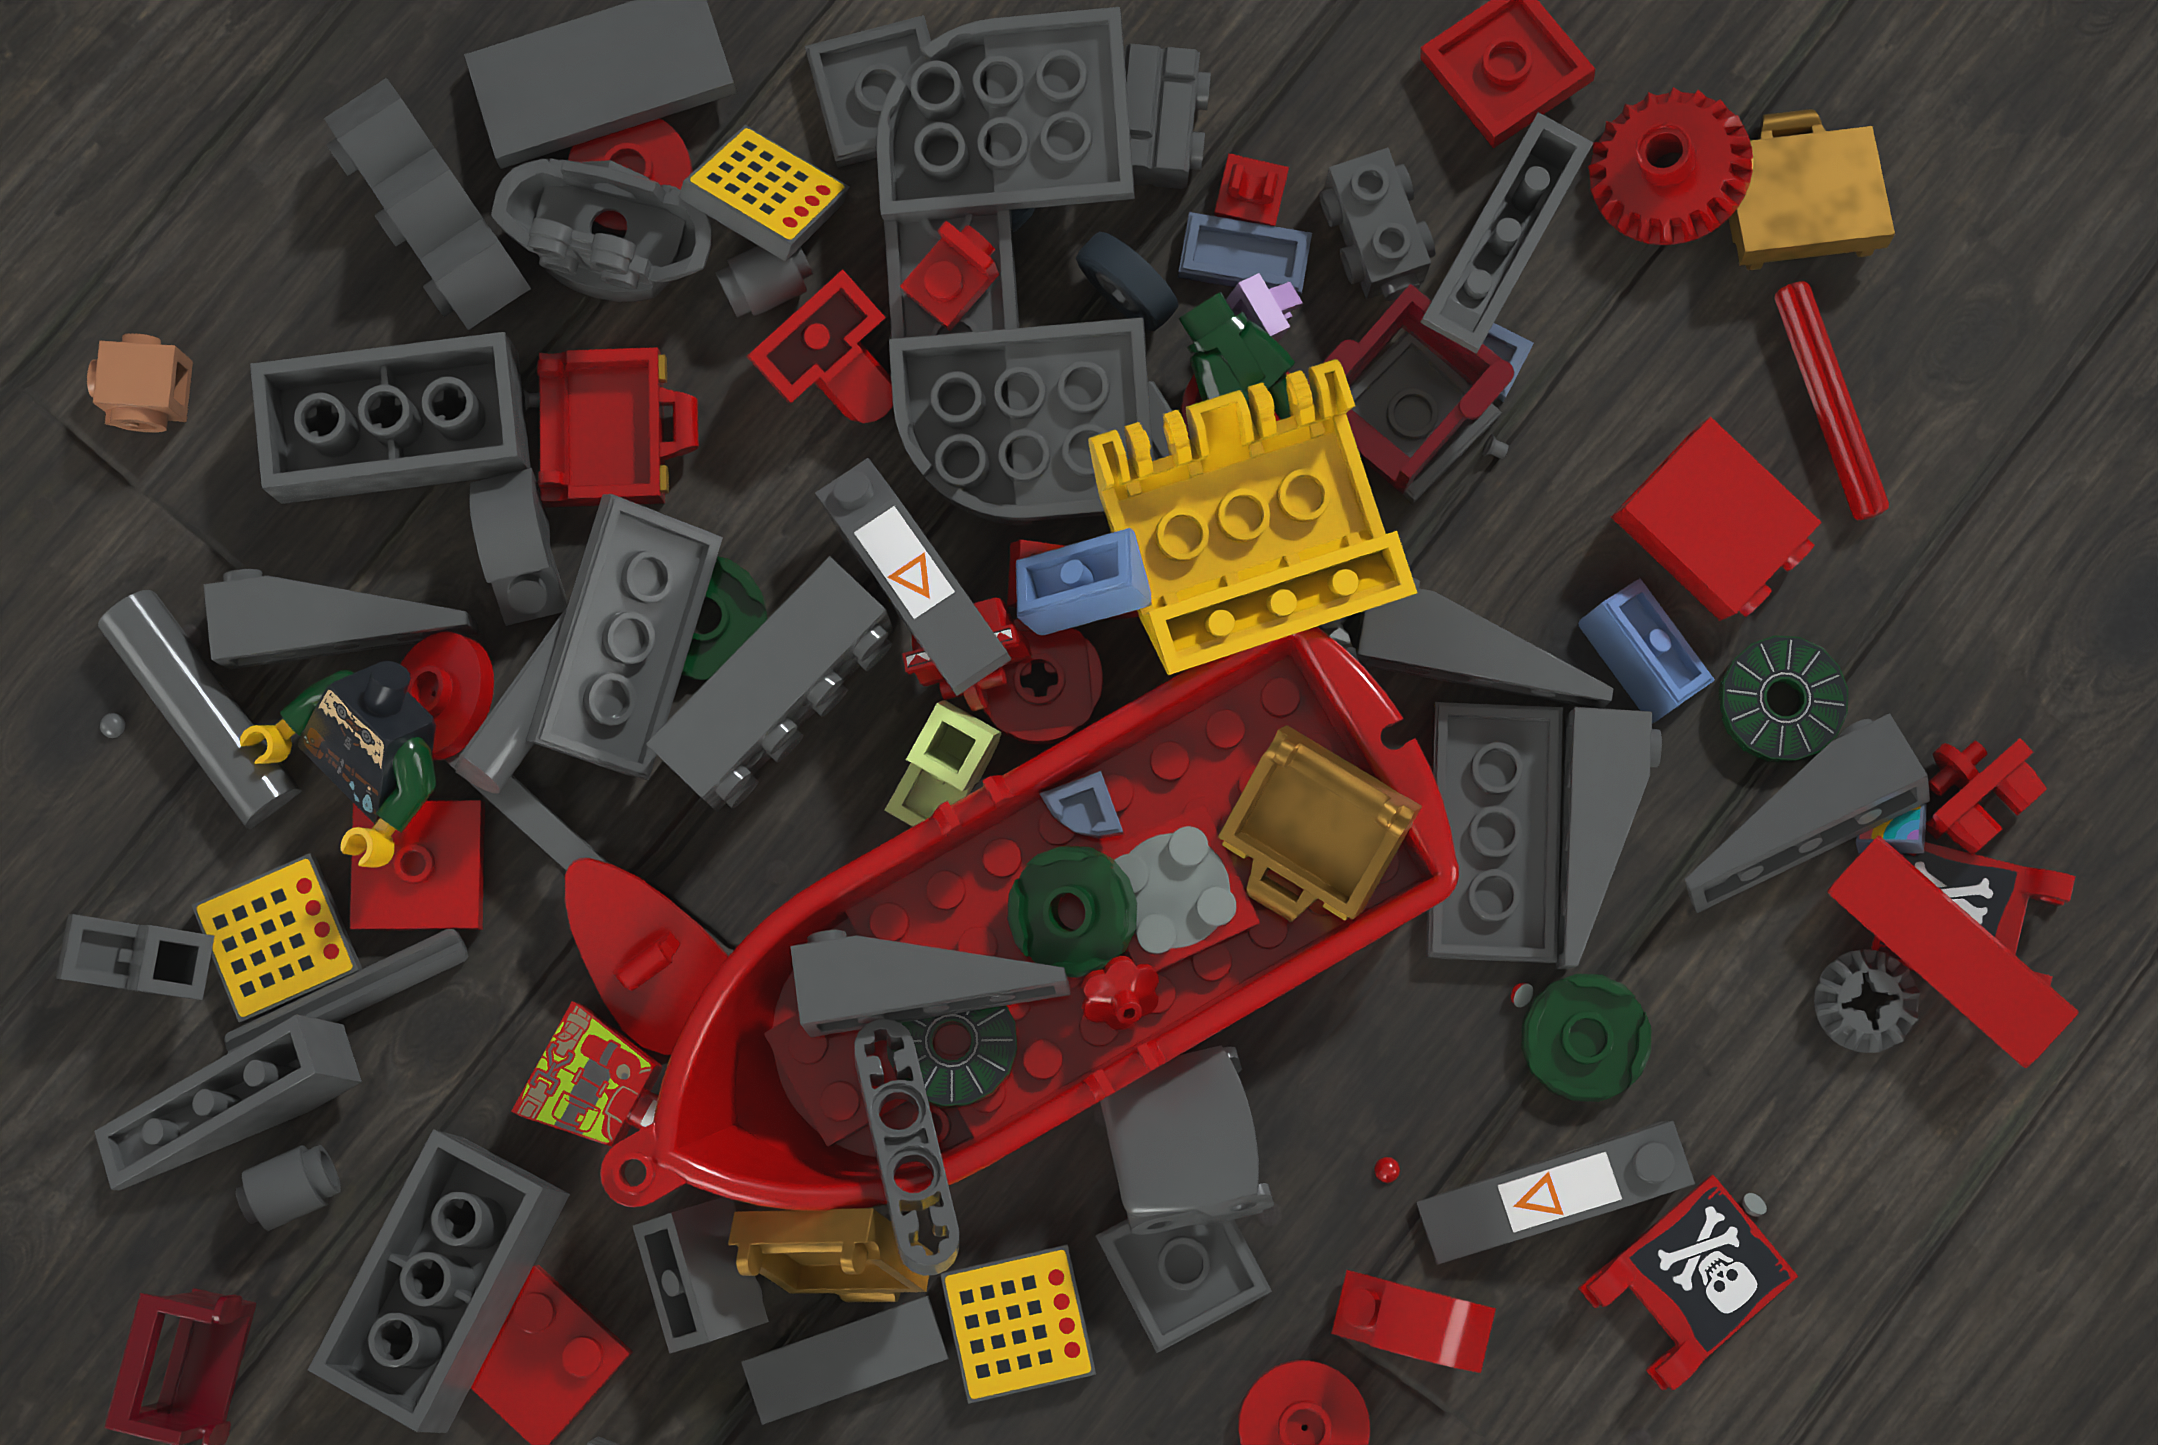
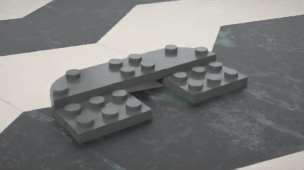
M1120 7L1001 17L971 22L947 31L921 49L922 55L909 67L902 78L896 77L887 94L879 118L877 164L880 210L885 226L892 339H889L896 424L906 451L929 484L946 500L971 515L999 524L1016 526L1033 525V521L1104 516L1105 512L1098 493L1088 438L1114 429L1117 430L1127 459H1129L1124 426L1140 422L1143 430L1148 435L1151 445L1150 455L1152 461H1154L1143 318L1019 328L1011 210L1135 199ZM945 221H948L960 232L966 225L979 232L995 248L994 253L990 257L994 260L1000 274L951 331H948L900 288L903 281L941 239L938 229Z

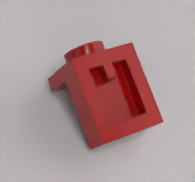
M945 221L938 229L941 239L903 281L900 288L948 331H951L1000 274L994 260L990 257L994 253L995 248L979 232L969 225H966L960 232L948 221Z

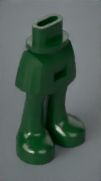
M1221 292L1179 318V321L1193 341V344L1189 345L1187 349L1191 354L1198 352L1190 357L1202 401L1241 390L1250 411L1247 389L1249 386L1264 383V386H1266L1273 398L1274 412L1278 418L1282 420L1291 417L1286 391V373L1291 369L1295 361L1276 340L1251 320L1247 321L1244 312L1235 316Z

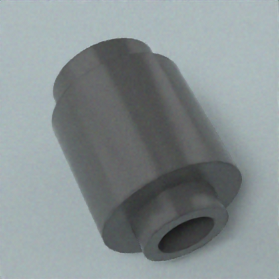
M759 245L727 259L729 266L715 272L737 318L749 312H752L755 317L808 292L803 280L814 275L801 247L785 261Z
M301 1145L242 1172L243 1185L236 1188V1197L246 1220L250 1224L259 1221L264 1229L270 1231L327 1206L328 1198L340 1193L341 1186L335 1166L324 1147L318 1145L307 1149Z

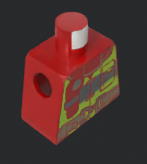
M572 1001L511 1112L613 1147L625 1139L631 1126L641 1130L653 1123L659 1095L651 1090L663 1066L592 1009Z

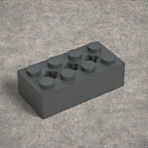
M505 332L250 364L262 489L281 504L492 478L531 468L519 353ZM462 401L466 406L465 410L460 413L459 417L448 420L445 416L453 414L455 403ZM399 409L402 413L400 420H397L395 425L385 428L382 423L392 421V411ZM336 417L339 420L336 428L330 434L322 436L320 431L329 429L330 419Z
M829 556L669 719L646 745L716 812L726 803L732 809L735 808L758 785L759 781L753 775L770 758H773L778 763L799 744L804 735L798 729L815 712L823 717L843 699L848 691L843 683L860 666L865 671H868L886 655L892 646V643L887 638L894 632L886 609Z
M433 1129L314 1356L308 1371L416 1432L447 1433L570 1194L463 1137ZM473 1211L476 1217L474 1226L468 1223L469 1216ZM441 1271L444 1273L443 1285L437 1281ZM410 1331L413 1337L412 1344L406 1341Z

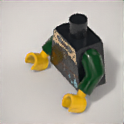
M392 661L378 662L356 673L350 670L338 671L311 685L280 711L283 719L276 725L250 726L244 730L240 737L241 746H254L266 738L267 750L254 763L270 764L285 760L291 752V737L295 733L300 736L297 746L375 824L372 829L352 828L346 832L341 841V851L343 854L359 855L366 850V853L358 863L362 867L377 868L388 864L392 860L394 842L391 835L396 829L402 832L436 786L432 759L436 731L434 718L407 691L411 680L408 670L401 664Z

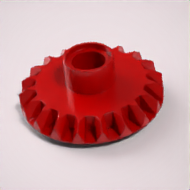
M1674 87L1669 93L1661 95L1648 92L1644 100L1634 105L1625 104L1622 113L1613 122L1606 121L1605 131L1599 142H1593V158L1591 165L1588 166L1591 182L1590 190L1604 218L1625 236L1636 241L1654 245L1686 243L1698 239L1721 226L1739 207L1747 193L1752 178L1754 160L1752 145L1739 116L1732 113L1721 99L1715 101L1708 98L1699 89L1695 93L1681 92ZM1679 153L1682 155L1678 162L1670 167L1657 168L1654 166L1657 160L1665 154Z

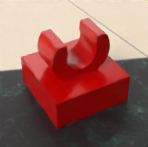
M1229 153L1214 216L1276 226L1289 167Z

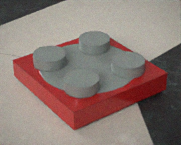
M1205 804L1101 851V853L1113 858L1129 877L1137 900L1136 930L1127 947L1136 965L1150 964L1157 972L1260 924L1225 847L1222 846L1223 842L1218 837L1219 834Z

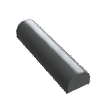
M142 590L131 594L112 606L101 617L98 623L99 629L246 828L251 830L302 792L281 762L270 764L254 763L267 750L265 740L254 746L240 745V737L244 730L254 725L155 592L152 590Z
M567 607L465 747L455 765L457 774L485 791L494 794L500 793L534 745V743L526 741Z

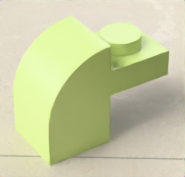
M946 700L938 702L906 758L911 763L885 811L907 824L915 826L931 817L942 803L948 801L952 805L969 795L973 786L979 782L1000 740L1001 732Z

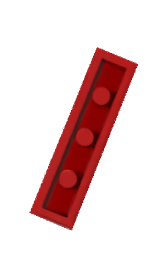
M1880 835L1865 848L1827 889L1832 898L2024 1068H2028L2079 1013L2076 1008Z

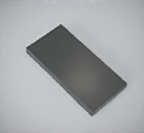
M633 0L464 54L494 156L500 169L737 93L707 0Z
M602 495L526 741L638 779L649 780L657 754L646 743L667 722L723 537L616 495Z
M1434 703L1431 770L1441 793L1450 823L1456 859L1459 866V878L1452 894L1443 902L1427 910L1426 958L1533 963L1557 962L1563 707Z

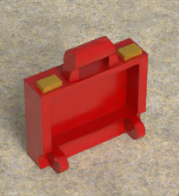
M658 347L566 350L565 352L555 354L539 353V360L537 361V374L540 377V471L538 472V486L541 489V502L546 507L599 506L602 495L613 494L636 504H665V493H669V473L665 460L691 453L699 447L698 399L683 392L663 388V383H667L666 356L660 353ZM664 406H673V442H664Z

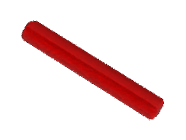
M1806 281L1788 284L1778 290L1774 299L1851 512L1856 520H1865L1878 516L1889 508V501L1810 284Z

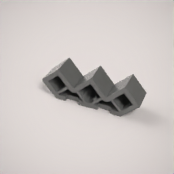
M387 78L324 118L336 137L326 144L347 176L359 170L384 207L374 216L395 246L407 240L432 278V280L423 285V288L443 317L455 311L467 330H469L531 289Z

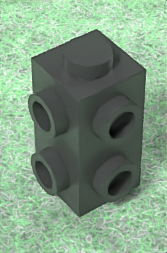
M1385 148L1329 167L1324 186L1325 190L1319 192V198L1328 225L1330 227L1339 225L1347 246L1340 249V255L1349 282L1352 285L1360 282L1366 300L1382 294L1386 301L1396 300L1409 284L1419 289V282L1425 280L1431 265L1430 258L1435 257L1436 251L1428 225L1425 221L1416 223L1409 204V201L1414 200V190L1411 178L1404 164L1395 166L1389 148Z

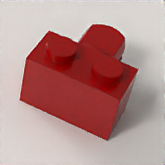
M844 270L836 274L746 356L788 403H792L814 383L845 417L855 422L868 423L877 421L884 417L893 406L891 376L860 341L886 317Z

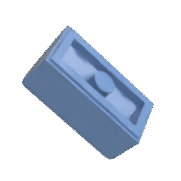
M1131 528L1016 560L1017 618L1039 635L1051 634L1152 605L1151 589L1136 535Z
M1640 578L1602 602L1578 623L1582 632L1639 710L1652 712V723L1661 719L1715 680Z

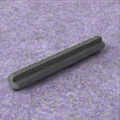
M446 929L228 1032L224 1036L226 1049L230 1053L296 1014L334 1023L466 961L468 952L464 940L457 930Z

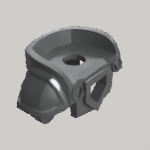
M539 159L524 163L513 168L502 179L495 194L491 216L501 229L528 251L538 254L540 257L539 264L561 284L576 292L597 299L615 302H638L653 299L670 281L704 269L712 248L713 230L709 218L702 211L680 199V189L670 185H660L658 182L652 181L648 177L610 160L581 163L570 160L550 159L548 161L547 159ZM615 211L625 217L627 232L624 238L603 233L594 235L591 231L593 221L603 212Z

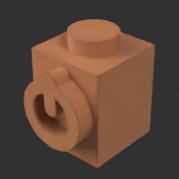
M131 333L122 335V342L99 341L97 360H92L88 368V392L93 397V403L106 412V425L138 432H164L167 430L168 421L187 422L193 361L175 345H161L159 338L149 335Z

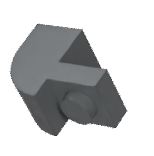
M529 468L471 482L470 515L475 542L486 582H491L505 626L563 612L567 607V597L550 548V523L544 504L541 502V494L533 469Z
M68 914L56 979L203 1000L214 935Z

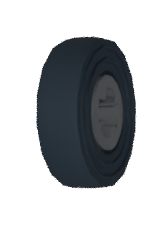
M1100 231L1096 233L1075 257L1081 271L1096 290L1127 318H1143L1145 329L1156 331L1168 321L1179 306L1176 296L1158 272L1137 252L1108 233Z

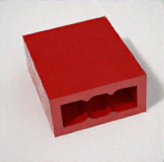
M1711 416L1697 425L1610 516L1719 621L1737 614L1738 611L1744 617L1750 615L1772 592V589L1766 584L1767 580L1780 567L1789 572L1812 550L1815 544L1808 537L1822 523Z

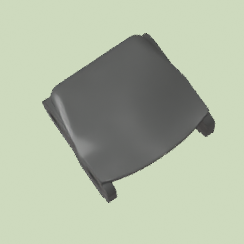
M1220 1045L1179 1055L1100 1101L1121 1199L1127 1212L1131 1233L1144 1235L1184 1226L1217 1224L1263 1213V1210L1274 1206L1269 1184H1259V1156L1256 1132L1249 1103L1237 1074L1242 1070L1235 1047L1223 1048Z

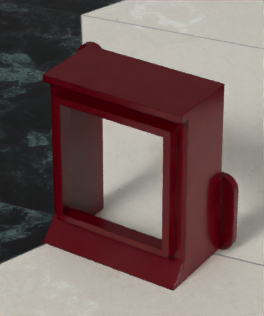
M1409 284L1359 343L1354 340L1342 341L1324 361L1328 362L1337 359L1344 370L1350 387L1397 332L1403 328L1472 385L1460 402L1411 458L1352 409L1346 413L1358 451L1362 456L1361 460L1402 494L1466 419L1473 420L1479 418L1507 387L1514 376L1513 366L1501 359L1483 343L1478 352L1474 353L1420 323L1432 301L1412 284Z
M193 1288L192 1292L169 1296L140 1293L104 1428L172 1445H183L202 1438V1445H225L231 1427L230 1421H226L257 1303L243 1300L240 1295H222ZM167 1313L179 1316L180 1321L159 1400L157 1403L141 1407L165 1315Z

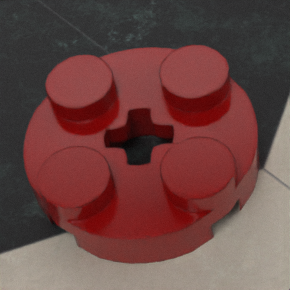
M1016 619L1014 620L1015 627L1029 640L1032 658L1002 666L1006 676V684L987 689L988 706L982 710L998 731L1020 742L1041 745L1062 741L1089 723L1100 701L1103 672L1099 655L1087 638L1085 639L1074 628L1047 635H1039L1022 621ZM1037 663L1044 664L1046 673L1057 674L1058 678L1057 685L1049 686L1047 688V695L1043 697H1035L1032 688H1022L1021 677L1031 675V665Z

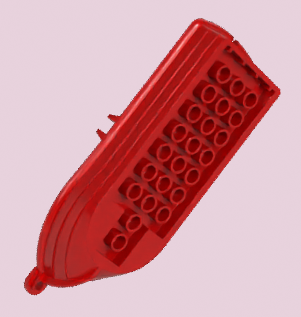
M1314 627L1189 668L1008 773L984 779V786L952 805L948 801L942 803L931 817L797 893L766 917L742 940L707 984L686 1019L662 1080L653 1123L620 1141L605 1155L600 1172L601 1182L605 1191L615 1202L628 1207L646 1206L684 1184H689L725 1198L788 1210L826 1211L830 1209H863L887 1204L855 1067L854 1042L861 1029L810 1037L800 1024L790 946L807 944V937L813 933L827 930H842L846 932L847 937L857 935L1035 963L1030 956L1025 957L1015 944L1007 920L1009 892L1015 879H1019L1022 871L1028 866L1026 864L1037 854L1066 845L1092 847L1101 852L1205 804L1217 832L1220 834L1260 759L1273 742L1278 729L1286 725L1422 806L1366 907L1354 919L1349 917L1347 920H1343L1323 907L1325 902L1317 899L1294 921L1290 922L1248 896L1260 924L1157 971L1159 983L1155 988L1159 1001L1157 1007L1148 1015L1141 1016L1137 1022L1127 1028L1113 1029L1109 1027L1106 1021L1093 1022L1086 1018L1082 1009V1003L1087 996L1083 991L1082 983L1087 975L1078 978L1067 977L1071 995L1007 1005L1016 1024L1018 1051L1010 1076L992 1096L970 1106L943 1109L929 1104L948 1185L959 1182L990 1166L1443 902L1452 894L1458 883L1459 866L1456 859L1451 827L1431 767L1416 738L1396 750L1388 749L1383 745L1381 732L1385 728L1392 727L1403 720V716L1370 673L1344 647L1320 628ZM1101 771L1124 835L1098 839L1074 833L1054 819L1042 800L1040 793ZM1225 847L1247 893L1253 858L1248 856L1244 859ZM1271 869L1266 874V877L1299 897L1304 890ZM1066 893L1061 898L1058 905L1060 920L1065 926L1077 930L1083 924L1085 907L1079 897L1072 893ZM1128 950L1121 955L1131 958ZM959 1025L942 1027L933 1039L935 1052L941 1058L947 1060H957L963 1057L969 1051L971 1045L970 1034ZM887 1040L875 1042V1052L869 1056H878L881 1060L884 1084L895 1081V1073L887 1055ZM894 1099L887 1102L881 1108L879 1116L887 1127L894 1130H903L910 1127L917 1120L918 1111L911 1102L904 1099ZM635 1159L641 1161L646 1168L645 1180L638 1186L630 1184L625 1177L627 1165ZM909 1161L902 1164L896 1170L894 1180L903 1191L919 1193L931 1185L933 1174L925 1164L918 1161Z

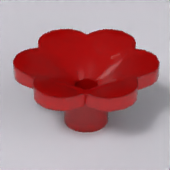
M1118 956L1110 960L1104 970L1090 972L1082 983L1083 991L1087 996L1082 1003V1009L1086 1018L1093 1022L1106 1021L1109 1027L1113 1029H1124L1137 1022L1141 1016L1151 1013L1159 1002L1155 992V988L1159 983V977L1155 968L1150 964L1136 965L1131 958Z

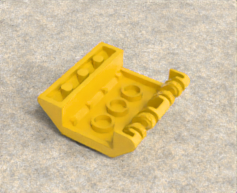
M1337 359L1309 367L1310 385L1305 374L1300 370L1286 375V391L1291 417L1279 421L1275 419L1273 398L1266 386H1264V383L1248 387L1250 411L1241 390L1187 406L1186 416L1190 439L1179 410L1163 414V430L1169 456L1152 461L1150 441L1140 422L1124 426L1129 459H1127L1117 430L1114 429L1088 438L1098 493L1111 533L1131 528L1135 532L1152 599V605L1138 609L1137 612L1168 675L1417 594L1397 531L1385 533L1346 415L1349 410L1355 407V403L1344 370Z

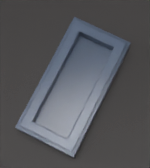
M1189 212L1178 278L1236 287L1239 282L1260 273L1268 289L1291 282L1301 298L1312 233Z

